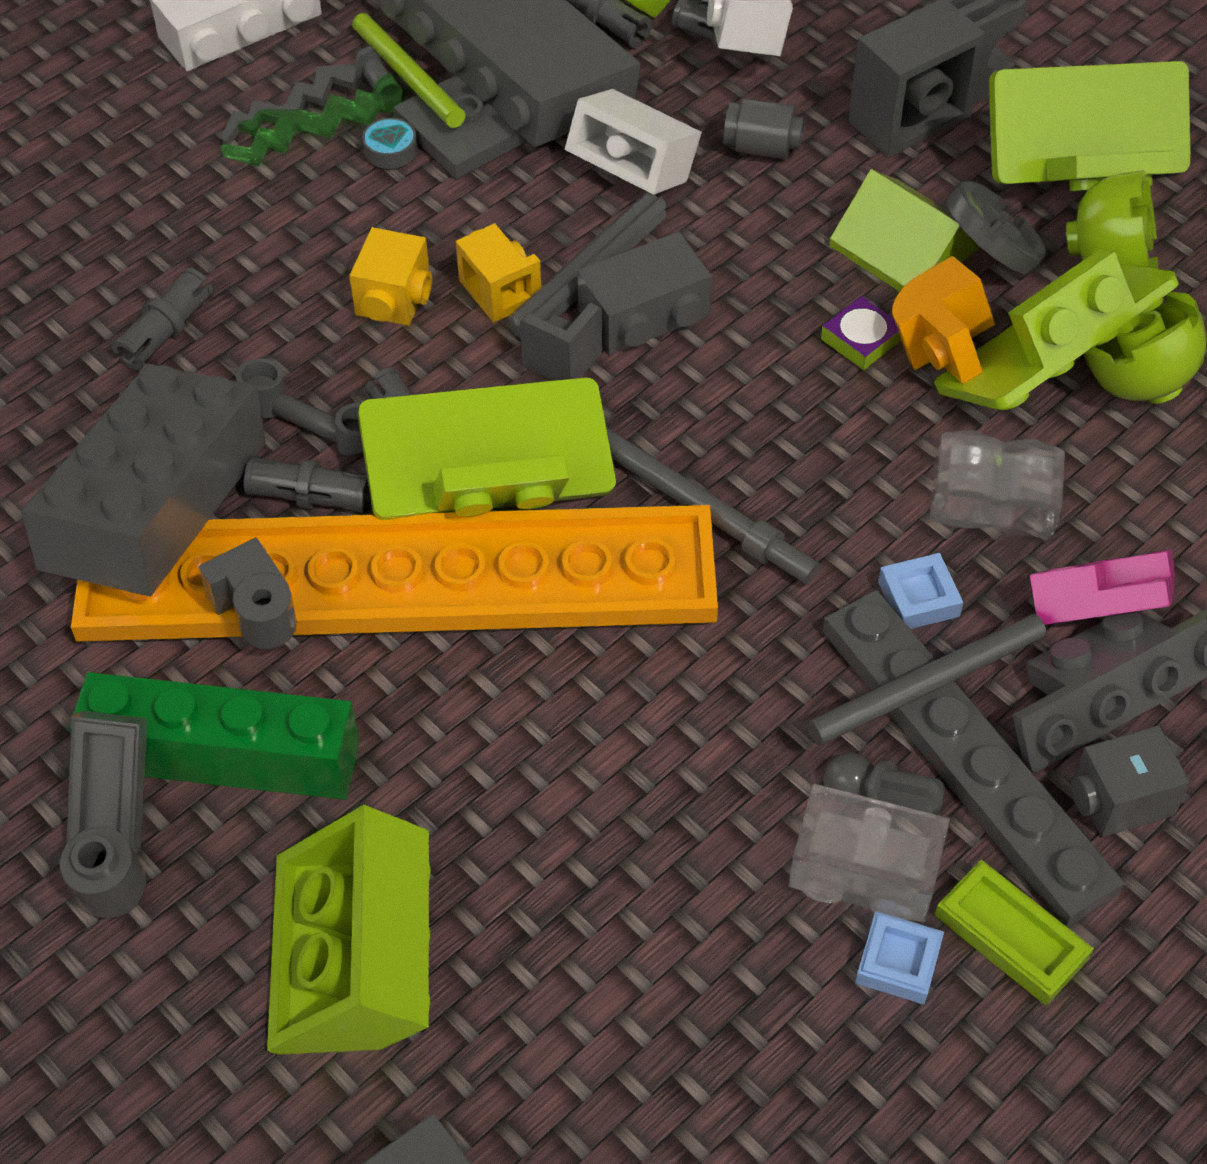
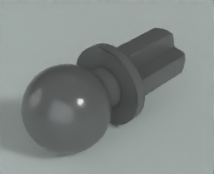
M843 753L834 757L827 764L823 774V784L827 794L832 800L841 805L857 806L868 800L869 808L874 813L884 814L890 808L924 816L937 815L942 808L945 788L939 779L898 771L896 764L890 760L883 759L874 768L872 763L860 754Z

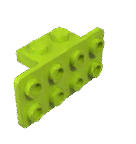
M1182 61L1003 69L993 72L989 78L992 177L998 184L1069 180V191L1088 190L1107 177L1145 170L1144 181L1149 180V184L1152 186L1153 174L1182 173L1190 166L1189 69Z
M1099 249L1008 312L1013 325L976 350L983 371L982 374L962 384L949 371H946L934 381L938 393L997 410H1008L1017 407L1027 400L1031 390L1045 380L1070 370L1074 365V360L1090 348L1115 338L1121 326L1138 314L1147 313L1160 306L1163 302V297L1179 285L1175 272L1128 264L1120 265L1115 251Z
M591 378L368 399L363 401L358 409V422L372 511L380 520L455 512L458 516H475L486 513L493 508L517 506L520 509H535L547 506L554 501L605 496L611 493L616 485L599 387Z

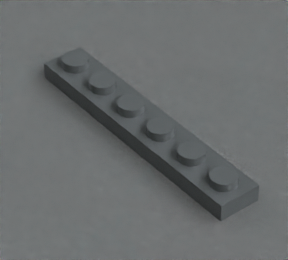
M877 590L824 617L822 632L870 691L936 660ZM954 681L889 712L1056 919L1066 927H1070L1120 896L1125 882Z

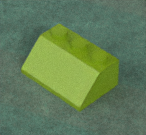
M362 805L277 855L267 1041L268 1052L281 1055L382 1050L429 1027V878L431 871L429 864V830L367 805Z

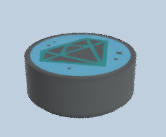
M382 118L376 120L365 128L362 135L364 155L368 162L376 167L383 169L400 168L410 163L417 154L415 129L409 122L403 119Z

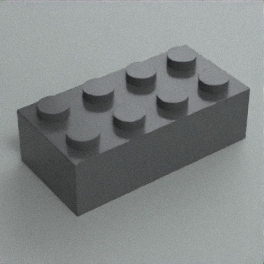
M147 364L21 510L36 569L151 597L244 474L247 462L251 460V456H257L265 446L266 441L257 386L228 380L224 377H212L173 369L169 366Z

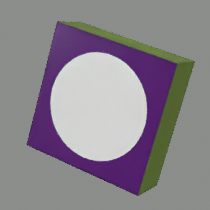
M863 296L859 297L822 326L821 340L863 371L902 341L894 319Z

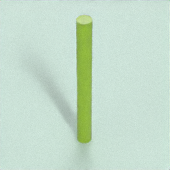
M361 13L357 15L353 20L354 30L372 46L380 57L450 128H457L462 125L465 120L464 110L368 14Z

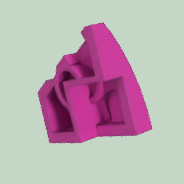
M1172 549L1154 551L1151 554L1043 570L1030 574L1036 615L1046 625L1168 607L1172 604L1174 595L1175 572Z

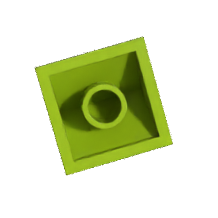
M873 169L866 176L832 234L829 243L831 248L899 292L916 276L949 257L954 256L963 263L980 248L961 228L950 211L900 180Z

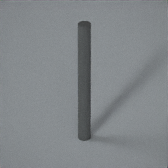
M1031 614L808 721L810 735L815 743L821 746L1046 636L1045 625L1036 614Z

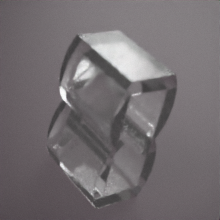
M972 430L942 433L934 464L929 518L942 524L960 528L993 527L1001 532L1029 537L1053 536L1062 511L1065 451L1035 439L1001 442L996 438Z

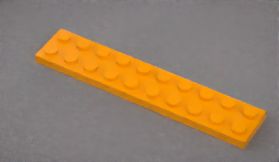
M710 505L488 511L475 516H458L455 512L430 513L391 520H380L375 515L212 519L207 521L151 597L77 580L71 629L76 642L243 637L235 608L233 607L218 615L207 599L198 566L255 537L258 538L291 591L297 619L296 631L293 635L717 622L718 602Z

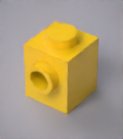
M371 227L349 275L355 315L367 317L375 321H387L410 326L418 305H425L427 303L432 288V273L429 270L426 237Z

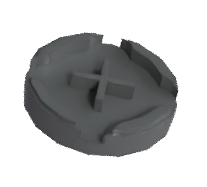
M964 181L955 188L947 197L946 204L951 215L961 228L982 249L1005 266L1023 274L1031 273L1045 256V246L1032 226L1019 216L1012 221L1010 219L1011 215L1008 212L1005 214L1002 212L1007 207L1004 203L1005 200L983 185L973 181Z

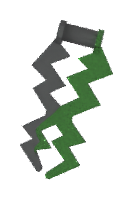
M370 45L358 51L354 64L317 66L314 84L296 82L286 103L282 106L253 100L249 114L233 111L221 135L223 143L221 151L224 157L259 166L268 147L286 154L296 131L305 130L332 139L342 117L365 125L371 124L381 109L390 113L393 111L394 106L401 103L402 88L391 73L386 71L383 61ZM359 77L363 83L371 85L374 89L373 94L357 89L354 101L331 94L322 115L303 110L305 101L324 106L333 83L355 90ZM263 121L276 123L274 130L261 127ZM242 130L255 137L251 147L230 144Z

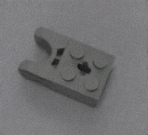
M937 0L858 38L848 122L883 155L889 158L971 117L972 106L989 98V78L991 74L997 70L1014 69L1015 61L997 47L996 44L1005 34L1022 23L1025 18L1028 0Z

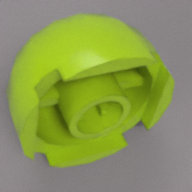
M1145 170L1107 177L1088 189L1079 202L1077 221H1070L1066 224L1067 244L1071 256L1081 255L1083 261L1099 249L1115 251L1120 265L1128 264L1158 269V257L1149 258L1148 251L1153 250V240H1157L1150 184L1149 180L1144 181Z
M1169 292L1164 296L1166 303H1162L1147 313L1138 314L1119 328V333L1115 338L1104 344L1093 346L1083 353L1087 366L1105 390L1115 397L1137 402L1148 401L1152 404L1167 402L1181 393L1182 387L1190 382L1202 366L1207 342L1203 318L1196 301L1189 294Z

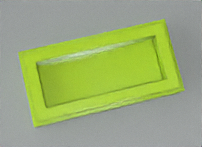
M980 860L937 905L934 915L1046 1007L1090 959L1094 950L1091 945L983 860Z

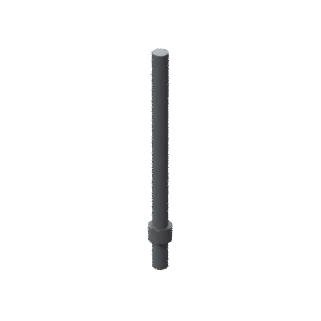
M606 427L611 456L614 461L684 506L710 505L711 523L741 542L742 551L760 563L767 564L772 562L806 585H809L816 578L821 564L784 541L785 535L782 531L764 520L754 522Z

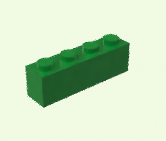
M87 672L73 714L75 715L79 711L147 718L144 777L347 800L360 745L352 701ZM71 720V723H70V726H69V729H68L69 732H70V734H71L72 720Z

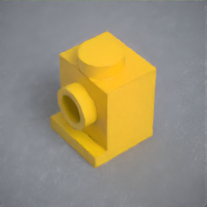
M495 223L455 241L459 281L493 323L511 315L541 287V267L538 257L535 254L527 257L522 246L516 240L510 242Z

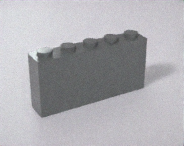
M379 0L380 9L383 10L387 17L393 19L413 37L417 44L423 46L443 64L447 71L458 76L473 90L481 101H486L505 118L507 124L512 129L518 130L519 134L534 147L569 134L579 98L614 89L636 99L641 63L566 0Z

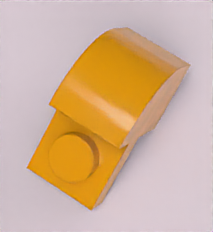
M951 256L907 283L894 300L892 314L907 357L914 370L930 362L937 370L945 368L960 383L964 384L983 373L972 338L994 326L995 322L981 279L954 256Z

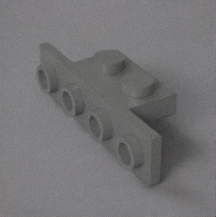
M1207 609L1173 628L1138 611L1107 615L1102 622L1072 638L1056 642L1048 651L1027 661L1026 666L1030 684L1049 695L1013 714L1021 757L1026 767L1032 772H1038L1207 678Z

